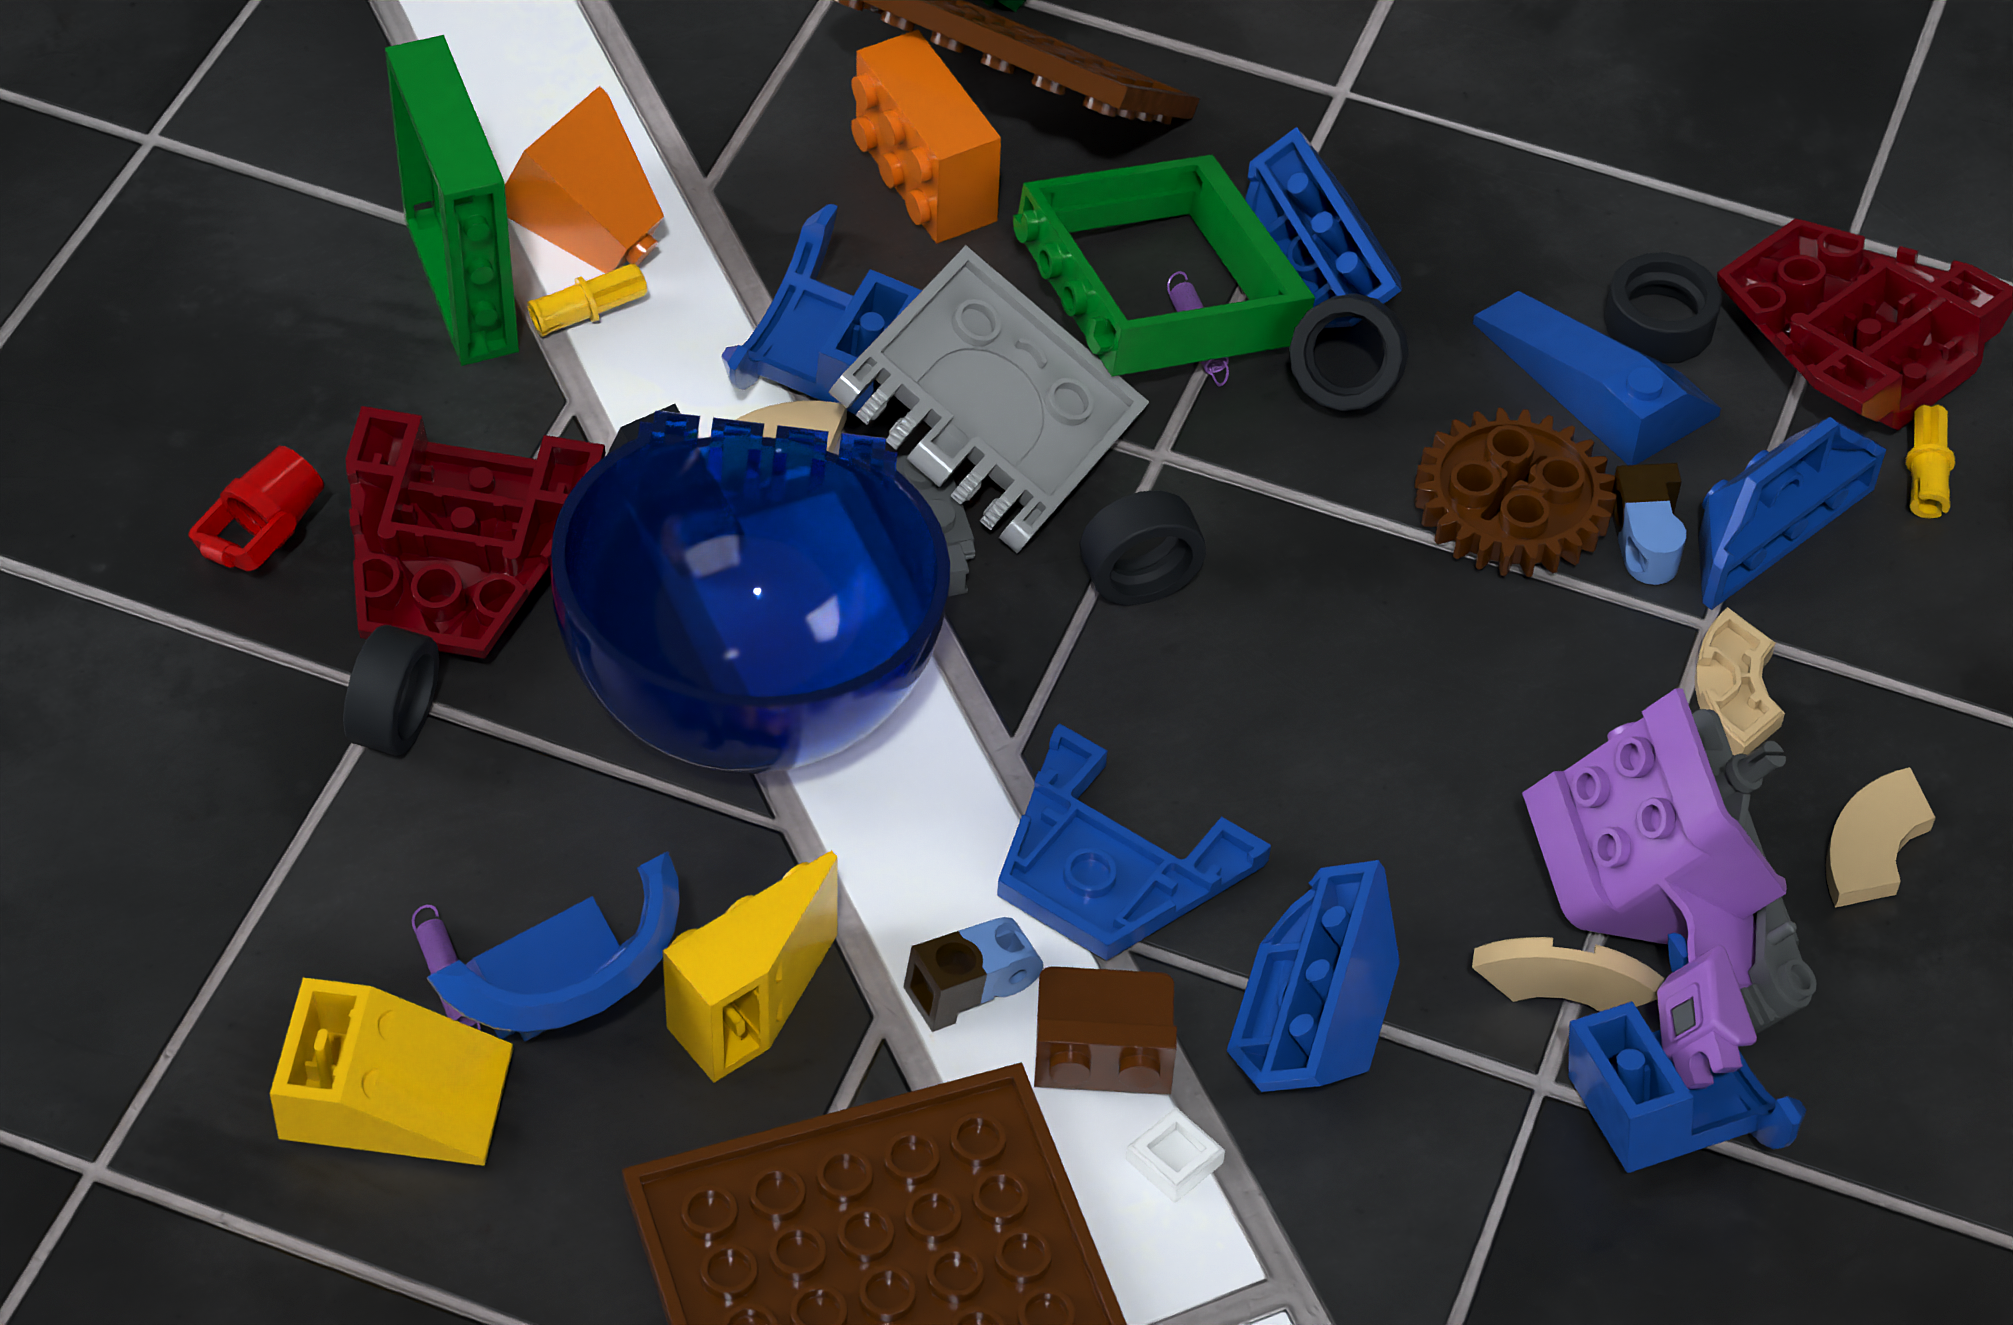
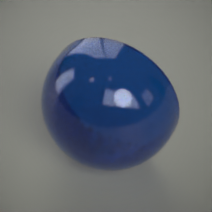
M656 410L653 423L640 421L638 438L609 453L577 482L566 498L558 515L552 539L551 588L554 614L568 658L595 701L619 725L642 743L667 756L695 767L727 773L761 774L785 771L817 763L849 748L869 735L888 719L907 698L922 676L938 641L948 599L950 558L945 536L933 510L920 492L896 470L898 452L885 451L886 438L841 433L839 455L827 451L829 431L777 425L776 438L764 437L765 423L713 417L711 437L698 438L701 416Z

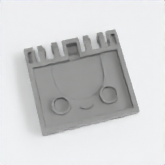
M966 245L854 361L829 391L834 398L848 409L874 380L879 382L881 386L865 402L856 415L866 425L871 420H875L884 411L887 403L893 396L906 405L911 411L894 424L889 431V436L885 440L896 450L922 421L927 423L932 429L913 449L907 460L939 487L954 473L965 458H968L976 466L951 494V497L960 505L975 495L981 487V482L987 475L1002 487L1005 492L1000 498H995L983 512V518L980 520L989 530L1000 521L1016 501L1023 505L1024 508L998 537L1017 554L1149 403L1146 398L1120 376L1112 377L1098 357Z

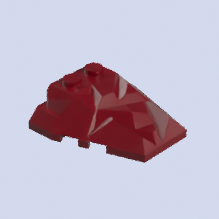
M1797 218L1717 272V281L1720 288L1763 332L1814 389L1856 413L1876 422L1880 421L1896 430H1899L1914 419V412L1919 406H1932L1976 373L1983 361L1984 344L2000 333L2013 311V286L1971 264L1953 260L1948 271L1918 264V250L1900 246L1896 257L1864 249L1865 236Z
M361 406L345 458L351 494L349 514L350 527L354 535L355 560H353L360 638L367 639L379 626L391 625L432 637L438 645V651L486 658L532 589L592 506L606 454L605 445L543 435L537 459L428 442L422 415Z

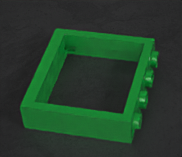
M443 34L385 47L404 220L461 366L517 353L519 352L504 179L445 36ZM429 201L432 204L430 208L414 211V205Z
M1213 154L1031 181L1023 184L1018 214L1013 215L1015 235L1021 243L1026 245L1037 262L1041 276L1049 280L1062 301L1064 311L1068 316L1074 318L1086 337L1089 349L1093 354L1098 355L1112 377L1288 347L1291 345L1295 327L1307 311L1313 308L1315 296ZM1190 214L1249 299L1247 301L1127 320L1069 233Z

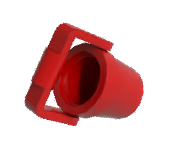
M279 445L242 477L235 478L220 493V498L190 529L188 533L189 538L199 549L202 556L208 560L229 568L237 567L245 571L255 570L276 549L281 548L295 533L296 525L325 488L324 482L313 466L301 455L286 446ZM233 519L247 532L255 536L244 548L217 536Z

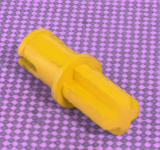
M629 264L587 281L582 276L575 278L574 285L550 295L527 301V307L537 333L540 337H544L549 333L588 318L591 322L598 321L599 313L643 297L648 290L641 269L635 264Z
M1939 404L1932 407L1921 405L1915 410L1914 448L1906 456L1907 469L1911 471L1912 476L1910 509L1915 515L1922 518H1938L1942 516V511L1947 513L1950 509L1949 476L1950 471L1955 466V455L1947 447L1948 411Z

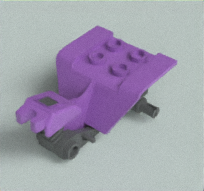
M1675 688L1642 711L1643 718L1637 722L1627 723L1613 729L1607 735L1608 741L1565 771L1552 772L1522 794L1560 907L1572 925L1581 930L1668 945V934L1671 933L1681 934L1687 939L1689 963L1671 973L1657 991L1661 1042L1664 1052L1674 1062L1675 1068L1687 1088L1704 1089L1714 1084L1710 1068H1712L1713 1073H1729L1740 1069L1742 1063L1738 1046L1753 1045L1757 1040V1033L1766 1030L1807 1006L1811 1001L1812 994L1816 990V978L1811 968L1802 961L1793 936L1797 930V925L1792 921H1788L1780 897L1786 894V880L1784 877L1777 875L1766 860L1748 811L1750 793L1759 789L1762 785L1763 777L1775 769L1784 766L1786 763V756H1777L1784 751L1779 744L1770 740L1766 741L1749 755L1740 753L1732 757L1733 753L1718 714L1710 709H1700L1691 713L1684 690L1682 688Z

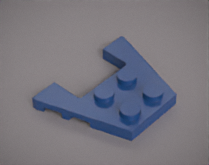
M1059 723L1053 730L1049 742V750L1041 772L1038 771L1031 799L1025 815L1021 816L1001 870L997 887V896L1107 961L1261 869L1269 861L1271 849L1269 843L1222 816L1188 857L1179 859L1077 800L1106 767L1107 750Z

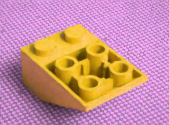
M832 850L811 863L803 862L794 866L779 882L755 896L747 895L740 898L731 905L725 914L699 929H689L681 933L669 947L662 950L667 1028L713 1083L770 1049L837 937L838 857Z
M303 977L270 1091L278 1138L281 1140L485 1166L512 1057L513 1044L372 986Z

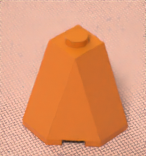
M600 86L523 151L505 184L507 218L603 273L616 270L627 261L637 266L651 253L658 243L652 235L664 218V214L608 93Z

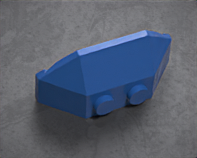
M1298 127L1250 161L1248 179L1251 182L1245 200L1315 296L1313 307L1333 296L1354 293L1378 299L1384 304L1402 291L1401 276L1355 203ZM1352 316L1336 318L1326 324L1324 328L1354 326L1362 319Z
M1828 417L1791 436L1772 451L1762 450L1753 457L1746 469L1732 480L1727 481L1723 479L1716 483L1703 500L1702 508L1705 512L1698 535L1702 603L1713 610L1872 492L1876 486L1886 449L1874 440Z
M1379 860L1320 868L1309 882L1312 889L1287 909L1260 943L1227 1052L1261 1092L1323 1086L1370 1070L1400 964L1385 868Z

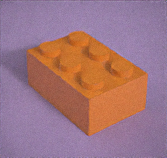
M917 29L857 50L856 76L852 78L851 82L856 99V118L851 122L853 137L860 150L863 152L868 151L874 158L885 184L889 188L895 187L904 199L912 221L916 225L922 224L936 244L997 222L1001 137L922 33Z

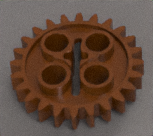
M1498 408L1495 421L1489 422L1483 414L1476 411L1473 413L1471 427L1455 419L1452 421L1450 435L1437 431L1434 436L1433 447H1425L1423 449L1421 465H1418L1414 487L1417 489L1415 507L1424 509L1422 517L1423 527L1437 526L1435 542L1437 544L1447 543L1452 540L1456 542L1453 557L1456 559L1472 552L1477 555L1476 568L1479 570L1485 567L1490 560L1497 561L1500 574L1503 576L1508 574L1512 564H1520L1525 575L1532 577L1535 563H1542L1553 574L1557 573L1560 556L1571 564L1576 565L1579 563L1582 549L1594 552L1599 536H1606L1616 501V495L1612 493L1615 476L1605 473L1608 459L1606 456L1591 457L1594 446L1592 439L1578 443L1573 442L1576 429L1573 425L1559 432L1553 430V416L1551 415L1546 416L1539 424L1531 422V415L1528 409L1522 410L1518 420H1510L1506 411L1503 408Z

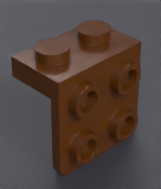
M1057 966L1044 968L1039 975L1034 1087L1171 1094L1177 1047V1026H1173V978L1163 972Z

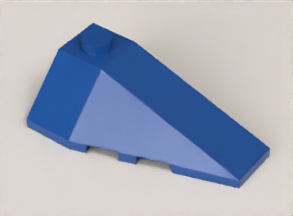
M1520 291L1474 315L1473 324L1627 465H1637L1720 415L1721 408L1681 372Z

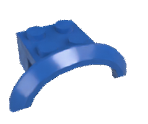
M834 204L826 205L809 217L802 226L798 244L787 273L765 315L749 339L742 346L726 347L722 353L721 358L733 387L746 390L760 376H763L821 401L840 403L829 393L832 386L922 290L871 269L854 296L816 281L831 239L838 208ZM874 380L847 411L857 415L861 407L881 384Z
M665 852L637 868L643 881L644 903L640 924L636 934L620 946L594 897L591 896L474 957L466 965L458 960L429 975L427 977L428 981L444 1002L464 1017L493 1028L500 1039L519 1032L523 1041L526 1042L547 1030L562 1028L603 1012L640 985L663 957L662 950L668 947L674 934L680 901L678 875L669 852Z
M1678 933L1668 934V955L1672 973L1689 963L1687 939ZM1633 1001L1569 1022L1568 1077L1627 1173L1751 1133L1761 1144L1771 1149L1790 1146L1796 1139L1806 1113L1805 1107L1800 1100L1789 1096L1777 1100L1773 1098L1751 1071L1740 1051L1742 1063L1740 1069L1729 1073H1713L1712 1068H1710L1714 1084L1704 1089H1688L1678 1074L1674 1062L1668 1058L1662 1048L1661 1031L1652 1032Z

